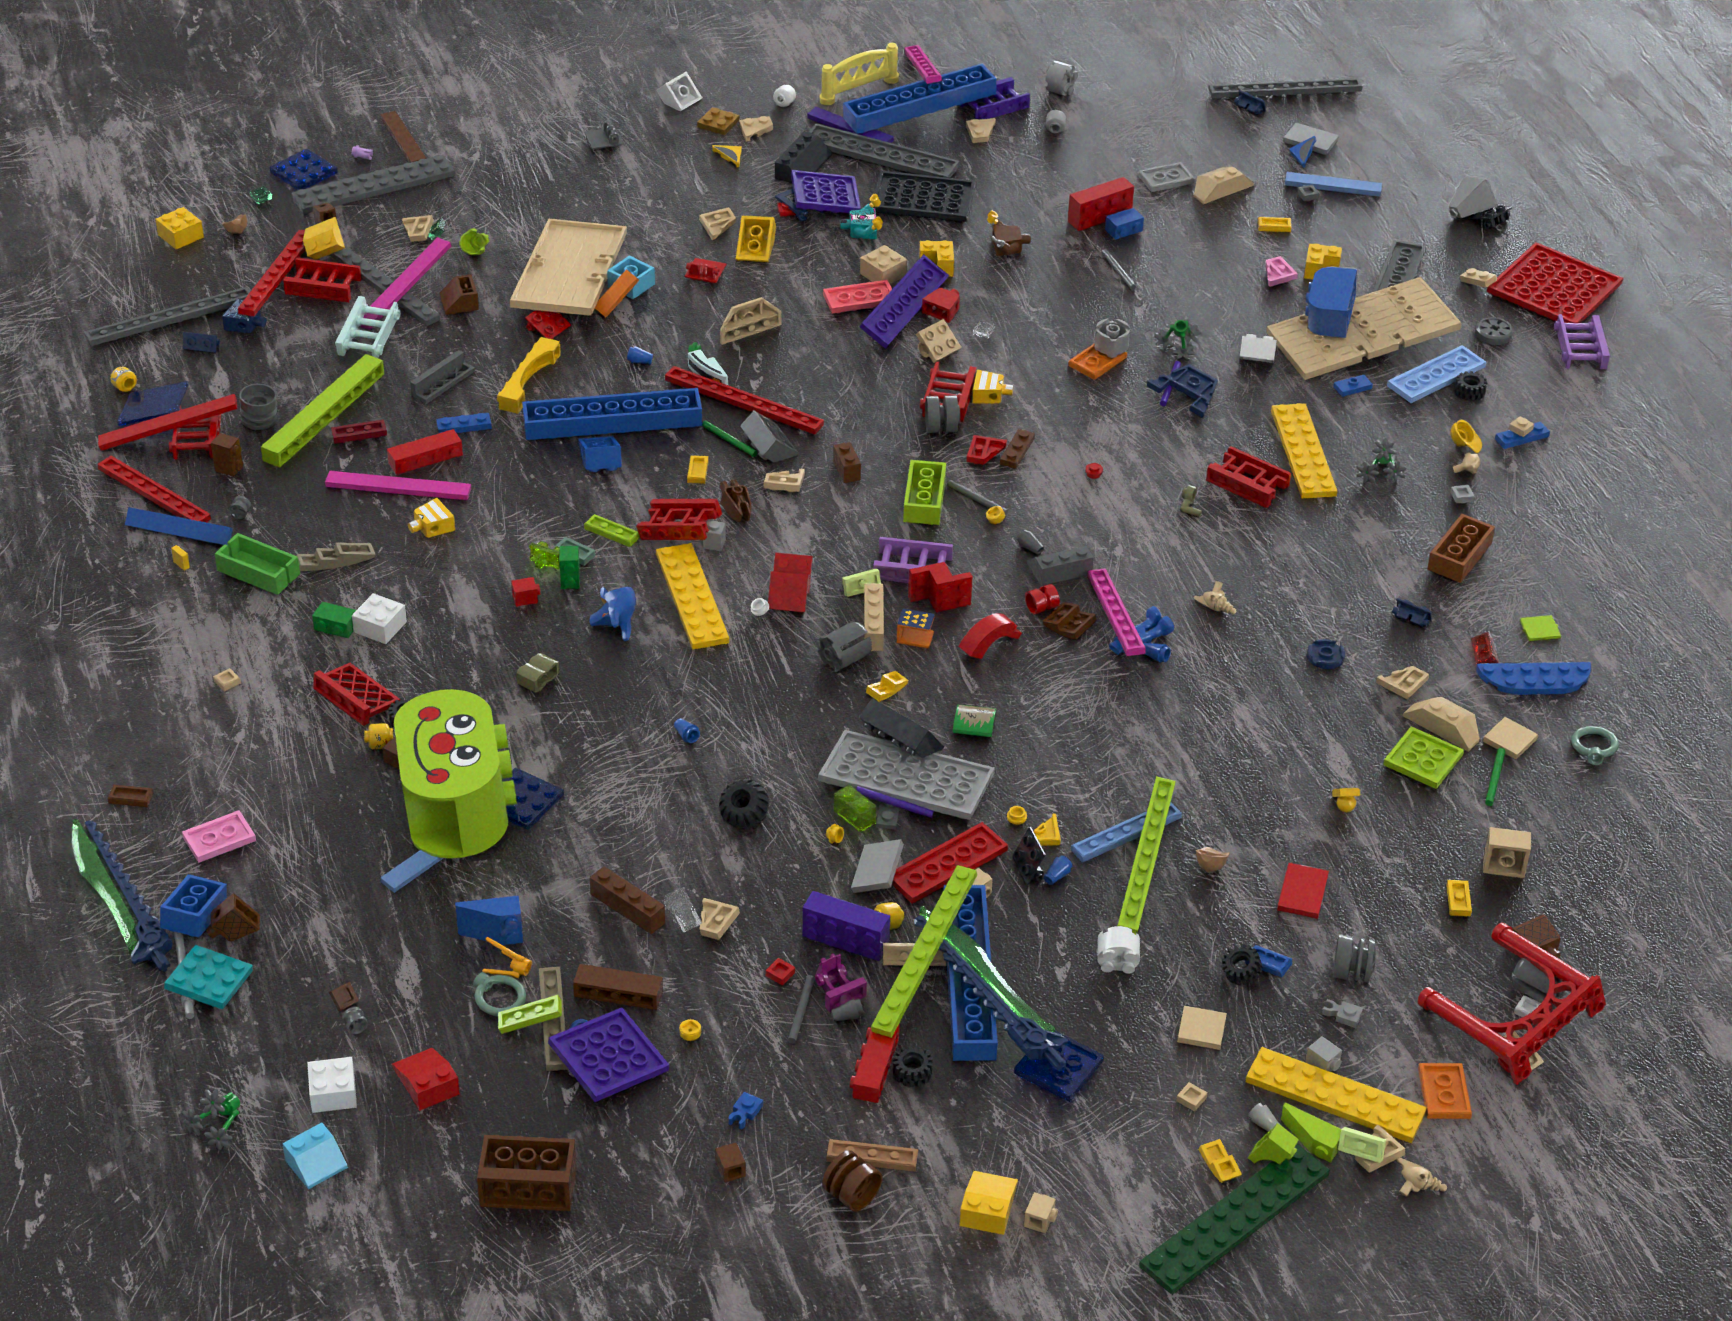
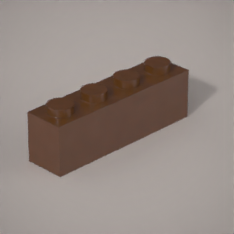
M605 866L590 876V894L648 933H654L665 924V905Z
M579 964L573 981L574 997L657 1010L663 993V977Z

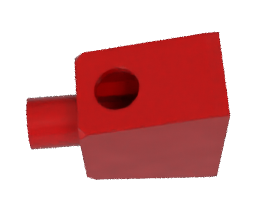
M938 288L922 299V313L940 320L944 319L947 323L951 322L960 307V296L956 289L949 291Z

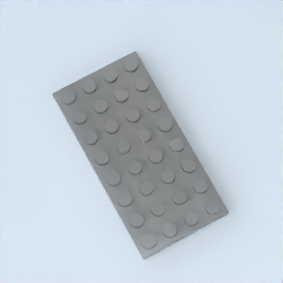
M844 730L819 772L818 781L855 791L857 786L942 814L971 820L994 775L995 768L939 753H933L924 758L917 754L912 756L905 751V747L901 746L899 748L891 743V741Z

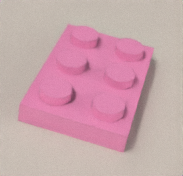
M239 810L182 832L185 842L198 863L256 841L254 832Z

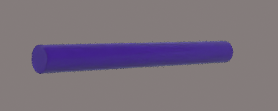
M1175 361L1172 371L1181 367L1180 361ZM1170 385L1163 392L1160 400L1161 406H1166L1173 388Z
M857 786L855 794L932 818L934 813L933 810Z

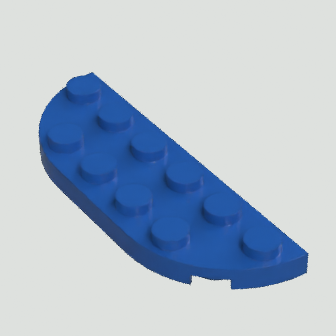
M1591 663L1477 664L1476 671L1486 684L1491 683L1498 687V690L1501 692L1516 695L1566 694L1579 690L1581 685L1587 683L1591 672Z

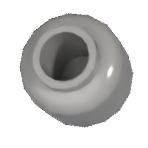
M1052 110L1047 114L1045 122L1047 130L1052 133H1059L1065 129L1066 116L1062 111Z

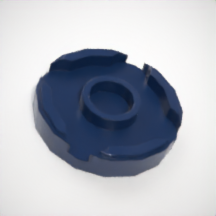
M1320 639L1308 646L1307 658L1316 667L1335 669L1344 662L1345 650L1343 646L1337 645L1333 640Z

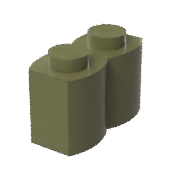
M538 653L529 660V663L519 667L516 673L517 684L533 692L540 691L547 682L552 681L559 674V662L542 653Z

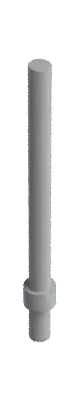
M174 932L179 965L186 957L183 933ZM182 995L181 1003L185 1009V1016L187 1019H191L194 1017L193 1006L195 1001Z

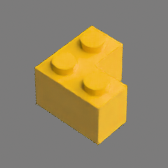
M920 241L919 259L924 254L949 275L948 277H953V241Z
M1309 244L1304 278L1313 279L1314 274L1321 268L1339 267L1342 248Z

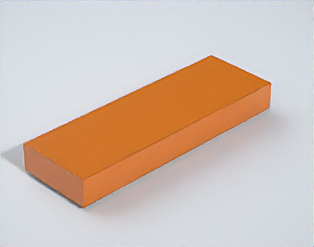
M626 269L598 300L595 310L606 318L638 283L639 279Z

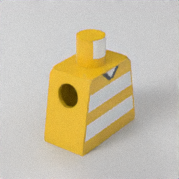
M977 370L972 403L999 404L1001 403L1002 395L1012 396L1013 385L1004 384L1003 375Z
M435 498L414 510V521L408 523V528L411 533L420 530L426 537L430 538L455 531L454 516L438 498Z

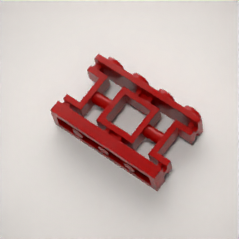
M1232 446L1228 448V452L1224 453L1223 462L1225 464L1223 466L1211 463L1207 467L1206 481L1265 508H1268L1271 505V501L1275 499L1276 490L1274 488L1276 486L1282 489L1290 486V472ZM1249 473L1255 476V478L1251 479L1244 476L1243 474Z
M652 499L650 502L651 508L648 510L651 517L650 521L640 522L636 528L641 540H706V533L709 531L706 521L708 519L720 518L722 511L717 499ZM675 519H683L682 522H674Z

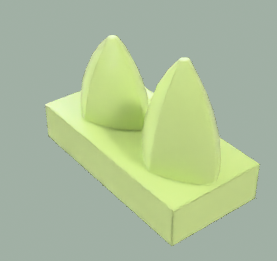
M878 569L842 577L844 594L847 597L864 593V584H881Z
M1347 1127L1341 1129L1339 1151L1378 1163L1383 1161L1386 1139Z

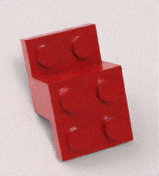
M775 552L774 571H771L769 609L806 611L807 593H810L813 556Z
M945 562L909 569L908 598L910 602L929 599L935 612L971 605L973 576L970 572L952 576Z

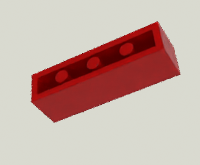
M452 429L387 449L388 463L395 474L398 475L463 455L462 441L455 430Z
M900 1024L892 1038L872 1032L871 1028L868 1027L866 1033L867 1043L862 1044L860 1054L862 1058L857 1060L855 1066L856 1076L852 1075L850 1080L853 1098L874 1103L879 1102L899 1041Z

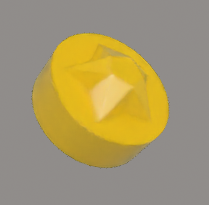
M994 506L986 512V518L989 523L998 524L1005 518V513L1000 506Z
M691 1019L683 1021L679 1027L681 1038L687 1041L698 1039L701 1035L700 1023Z

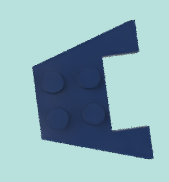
M1189 364L1173 370L1172 374L1167 376L1163 374L1156 380H1148L1147 387L1157 393H1161L1169 385L1176 388V390L1196 400L1191 404L1189 411L1203 418L1218 380Z

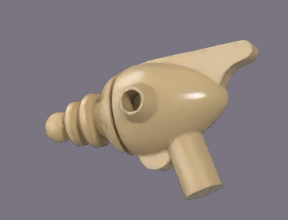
M1466 453L1463 462L1453 466L1454 472L1466 470L1472 474L1477 473V469L1480 467L1478 454Z
M1216 581L1213 590L1205 592L1203 596H1194L1196 601L1214 611L1236 613V609L1227 602L1225 593L1221 590L1223 585L1221 582Z
M1402 1158L1397 1159V1162L1402 1165V1175L1406 1180L1399 1191L1402 1195L1407 1197L1411 1190L1418 1192L1429 1187L1430 1190L1435 1188V1191L1440 1189L1444 1192L1447 1190V1186L1441 1184L1440 1180L1437 1181L1436 1177L1433 1178L1431 1172L1426 1168Z

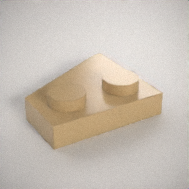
M770 116L739 120V126L745 141H750V137L753 135L758 137L763 135V133L773 130Z
M1410 666L1404 670L1394 671L1391 676L1385 678L1380 675L1377 677L1376 683L1408 699L1428 680L1429 674L1414 666Z

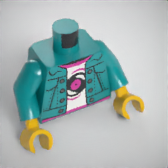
M873 194L870 197V204L868 203L860 210L850 211L849 219H840V229H850V236L852 238L877 239V230H880L883 224L882 219L876 217V211L873 208L881 204L877 194Z

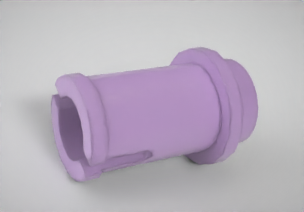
M357 145L356 147L353 146L351 154L354 158L361 157L371 160L373 150L360 148Z

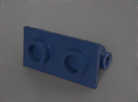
M1239 90V98L1236 97L1234 100L1236 106L1246 109L1249 105L1247 110L1256 115L1261 114L1262 111L1266 112L1265 102L1261 98H1256L1248 92Z
M183 332V349L216 353L217 346L220 345V339H217L216 335Z
M1396 599L1397 607H1394L1392 610V614H1395V617L1407 621L1409 616H1412L1410 622L1420 627H1427L1429 621L1432 622V611L1428 608L1416 606L1406 599Z

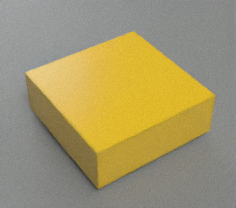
M177 545L172 547L173 562L184 571L189 569L188 553Z

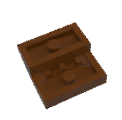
M1063 602L1042 622L1043 625L1057 634L1076 640L1097 619L1093 613L1080 611L1078 604Z

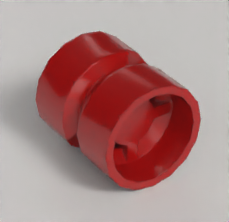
M1053 584L1033 589L1025 594L1027 608L1034 615L1044 612L1046 608L1048 610L1056 608L1060 604L1058 591Z

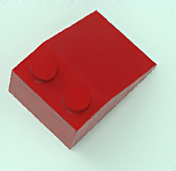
M433 1048L392 1063L393 1069L419 1111L460 1094L458 1076L450 1063Z

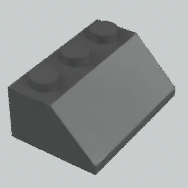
M754 410L740 426L744 431V436L752 441L751 445L756 450H759L758 454L764 460L769 459L772 462H777L799 454L775 422Z
M1084 546L1027 560V564L1040 585L1043 586L1088 575V571L1093 570L1094 557L1088 547Z

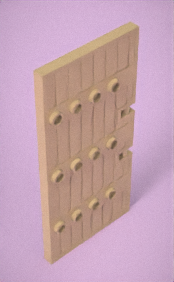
M548 219L510 299V307L592 316L608 278L607 270L613 267V263L627 234V226Z
M1418 277L1356 297L1346 338L1322 336L1311 332L1308 328V316H1305V314L1267 326V334L1273 337V340H1277L1276 345L1303 379L1307 380L1362 362V357L1364 356L1367 359H1371L1399 350V345L1401 344L1405 348L1460 330L1461 322L1422 277Z

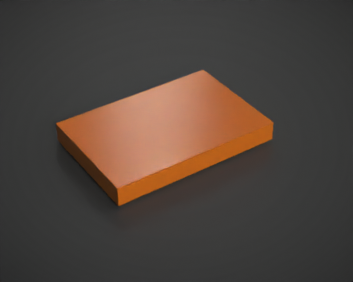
M1094 343L1069 360L1068 366L1095 380L1126 359L1127 352L1119 354L1115 358H1110L1107 354L1096 350Z
M1419 1063L1418 1071L1424 1104L1427 1107V1119H1471L1472 1111L1463 1064Z

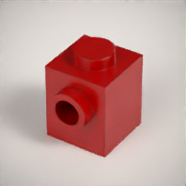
M534 577L511 581L512 596L516 607L538 603V595L541 593L539 584H535Z

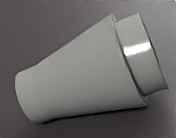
M1258 1103L1249 1113L1251 1122L1267 1131H1270L1277 1123L1280 1124L1267 1105L1263 1106L1261 1103Z

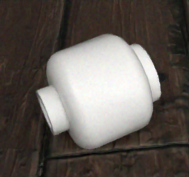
M782 85L776 89L773 98L778 106L787 107L794 102L796 92L791 86Z

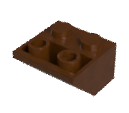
M471 274L454 277L439 293L445 315L479 310L478 293Z

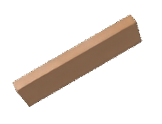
M829 1140L826 1162H832L839 1154L852 1150L865 1163H869L873 1167L916 1172L918 1149Z

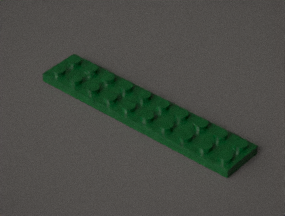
M1296 1144L1294 1148L1297 1151L1290 1160L1286 1158L1281 1164L1272 1161L1140 1261L1139 1267L1173 1295L1329 1176L1330 1169L1299 1144Z

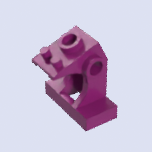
M831 954L829 959L824 957L820 960L821 963L816 972L815 980L818 986H822L826 991L825 1007L829 1013L832 1009L853 998L857 1000L866 997L867 982L863 977L854 981H849L846 978L847 971L845 966L841 964L840 954L836 956ZM837 983H839V984L841 985L840 987H837V988H835V987L833 986V985H835V984H837Z

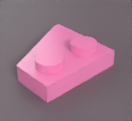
M1281 256L1266 260L1269 287L1297 279L1298 273Z

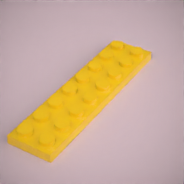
M1306 404L1272 405L1271 413L1301 499L1337 496V488Z
M692 543L656 549V556L692 650L729 643V635Z
M1261 1047L1245 1081L1373 1130L1375 1126L1379 1125L1392 1137L1411 1144L1427 1110V1107L1264 1047Z

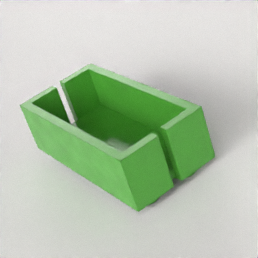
M239 533L227 542L228 545H223L215 553L217 571L276 595L280 594L288 586V583H291L300 575L297 556Z

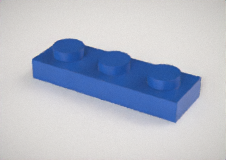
M489 413L436 419L438 433L452 429L456 433L492 429Z
M1540 421L1534 423V429L1524 437L1511 430L1496 433L1495 440L1503 449L1547 438L1550 431Z

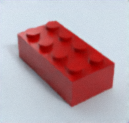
M1124 177L1070 194L1068 222L1076 230L1081 231L1106 222V216L1133 208L1134 185Z

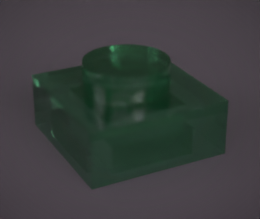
M264 186L249 191L250 197L257 204L272 199V193Z
M442 218L437 220L432 225L428 237L434 239L436 236H441L445 231L446 221Z

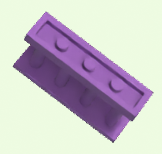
M1559 314L1558 320L1554 323V331H1557L1562 350V362H1565L1566 369L1570 368L1571 360L1596 361L1599 363L1600 369H1607L1610 354L1599 315H1592L1591 322L1586 324L1564 323L1562 314ZM1566 330H1588L1591 334L1567 333ZM1569 340H1590L1593 344L1569 343ZM1571 350H1593L1596 354L1572 353Z
M880 537L879 553L883 554L882 561L875 560L873 569L879 570L880 580L909 583V569L926 566L927 558L938 559L937 563L945 562V560L952 561L953 545ZM890 554L901 555L900 563L889 562ZM908 557H919L918 565L907 564Z

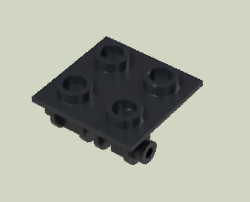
M1499 205L1472 214L1467 219H1483L1484 227L1491 229L1509 219L1510 213L1508 211L1512 207Z
M1031 827L1028 828L1012 856L1027 885L1031 879L1037 881L1043 879L1044 872L1039 865L1046 855Z

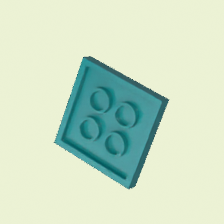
M195 945L164 982V989L223 1010L252 973L253 965Z

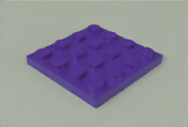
M792 170L791 179L796 208L802 210H824L833 213L844 212L848 214L850 211L861 209L855 176Z
M623 1008L553 1035L548 1039L550 1047L594 1102L669 1070L667 1061Z

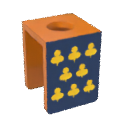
M902 609L897 623V643L929 648L934 635L931 627L935 614Z

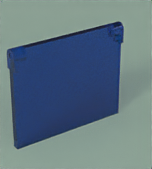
M188 381L130 393L124 409L118 417V425L122 426L154 419L180 411V405L189 385Z

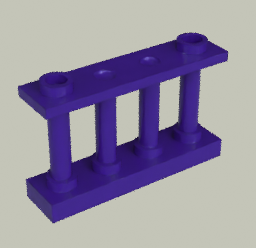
M1009 77L996 81L995 95L959 106L969 105L974 109L975 119H990L1029 108L1030 94L1019 95L1015 92L1014 79ZM1010 94L1012 98L1006 99L1003 95ZM997 98L999 101L993 103L989 99ZM983 102L986 105L979 107L976 103Z

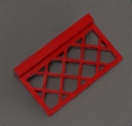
M351 663L325 674L320 670L314 673L313 689L363 726L369 724L370 717L388 710L391 703L395 704V700L400 701L397 696ZM350 670V671H351L352 673H354V674H347V673H344V672ZM342 679L353 680V682L342 681ZM355 681H365L366 683H357ZM354 688L366 689V690H365V691H356V690H354ZM368 689L377 690L378 692H368ZM367 698H378V701L367 700ZM381 699H389L390 701H380V700H381ZM369 706H377V707H375V708H373V709L370 710V707H369Z

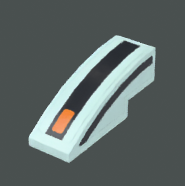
M701 350L688 353V367L693 373L728 385V376L714 357L707 359Z

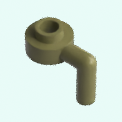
M1189 485L1183 490L1182 498H1184L1180 510L1184 513L1200 517L1202 510L1189 507L1190 504H1193L1197 494V487Z

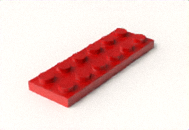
M981 822L897 868L892 885L913 904L947 885L957 865L976 869L1008 851V844Z

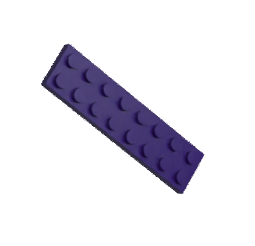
M923 254L859 327L886 349L922 308V299L938 289L949 275Z

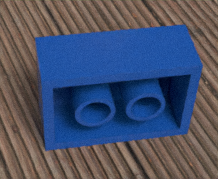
M188 874L160 906V928L187 934L192 937H200L211 924L212 910L227 899V884Z

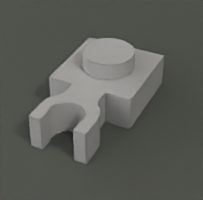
M1327 999L1322 1014L1335 1016V1022L1356 1028L1362 1015L1363 1007L1342 1001L1341 1005H1338L1334 1001Z

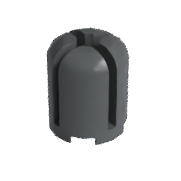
M850 622L820 637L817 640H820V649L817 651L824 665L829 664L834 669L832 672H838L869 655L872 650L870 636L842 650L840 648L868 633L865 627L859 622Z
M1521 958L1514 968L1512 985L1517 991L1542 1003L1548 993L1549 979L1544 972L1536 968L1527 959ZM1554 976L1556 984L1562 982L1560 979ZM1565 991L1555 994V998L1560 999Z

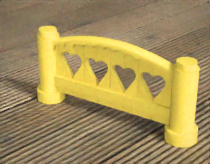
M889 43L885 50H871L853 55L833 67L830 64L823 65L820 103L832 105L835 103V94L884 78L886 83H897L899 81V73L897 72V44ZM884 57L878 69L874 63L877 59L880 60ZM871 62L867 72L865 73L862 70V65ZM858 66L857 71L852 77L849 74L850 68ZM845 70V73L841 81L839 82L836 78V74L838 72H842Z

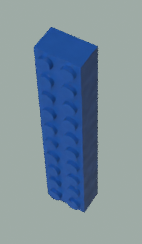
M981 63L942 74V81L927 84L924 80L843 102V119L856 134L864 133L995 95L996 77Z
M698 388L522 402L526 440L702 426V407Z
M972 885L945 936V940L993 990L985 885ZM947 961L953 1061L996 1060L998 1041L996 1019L993 1015L995 1011L984 1007V998L974 995V987L965 984L963 981L964 975L954 972V964Z

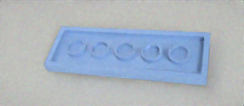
M1462 345L1388 380L1387 386L1408 402L1413 403L1456 382L1457 375H1460L1461 372L1463 374L1464 371L1468 373L1473 371L1475 373L1485 368L1486 361Z

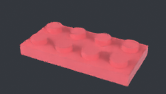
M888 280L823 289V295L833 314L877 307L892 288Z

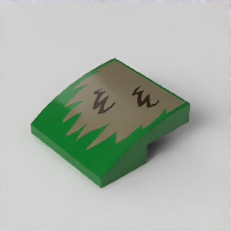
M958 704L953 733L992 737L996 709Z

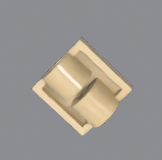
M944 319L916 334L920 341L918 344L920 353L926 358L930 357L933 363L962 348Z

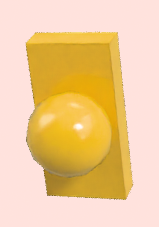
M1359 788L1332 790V797H1338L1337 807L1339 810L1346 813L1354 810L1356 807L1354 796H1360Z

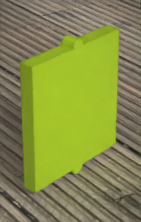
M1552 615L1520 618V623L1523 627L1522 631L1525 632L1529 641L1561 638L1558 624L1555 623Z

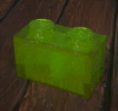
M850 784L834 793V811L858 831L862 832L876 823V805Z

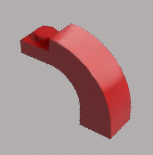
M996 613L976 623L967 632L958 647L969 656L982 659L987 649L995 640L1004 636L1019 639L1022 632L1004 614Z

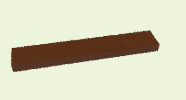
M396 111L381 114V120L409 163L419 161L420 159H427Z

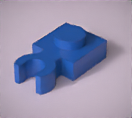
M743 1092L733 1106V1113L729 1115V1125H732L734 1121H739V1129H743L746 1125V1118L753 1120L763 1107V1100Z

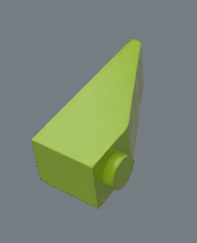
M1284 1103L1281 1115L1282 1122L1311 1154L1331 1163L1339 1151L1341 1129L1292 1105Z

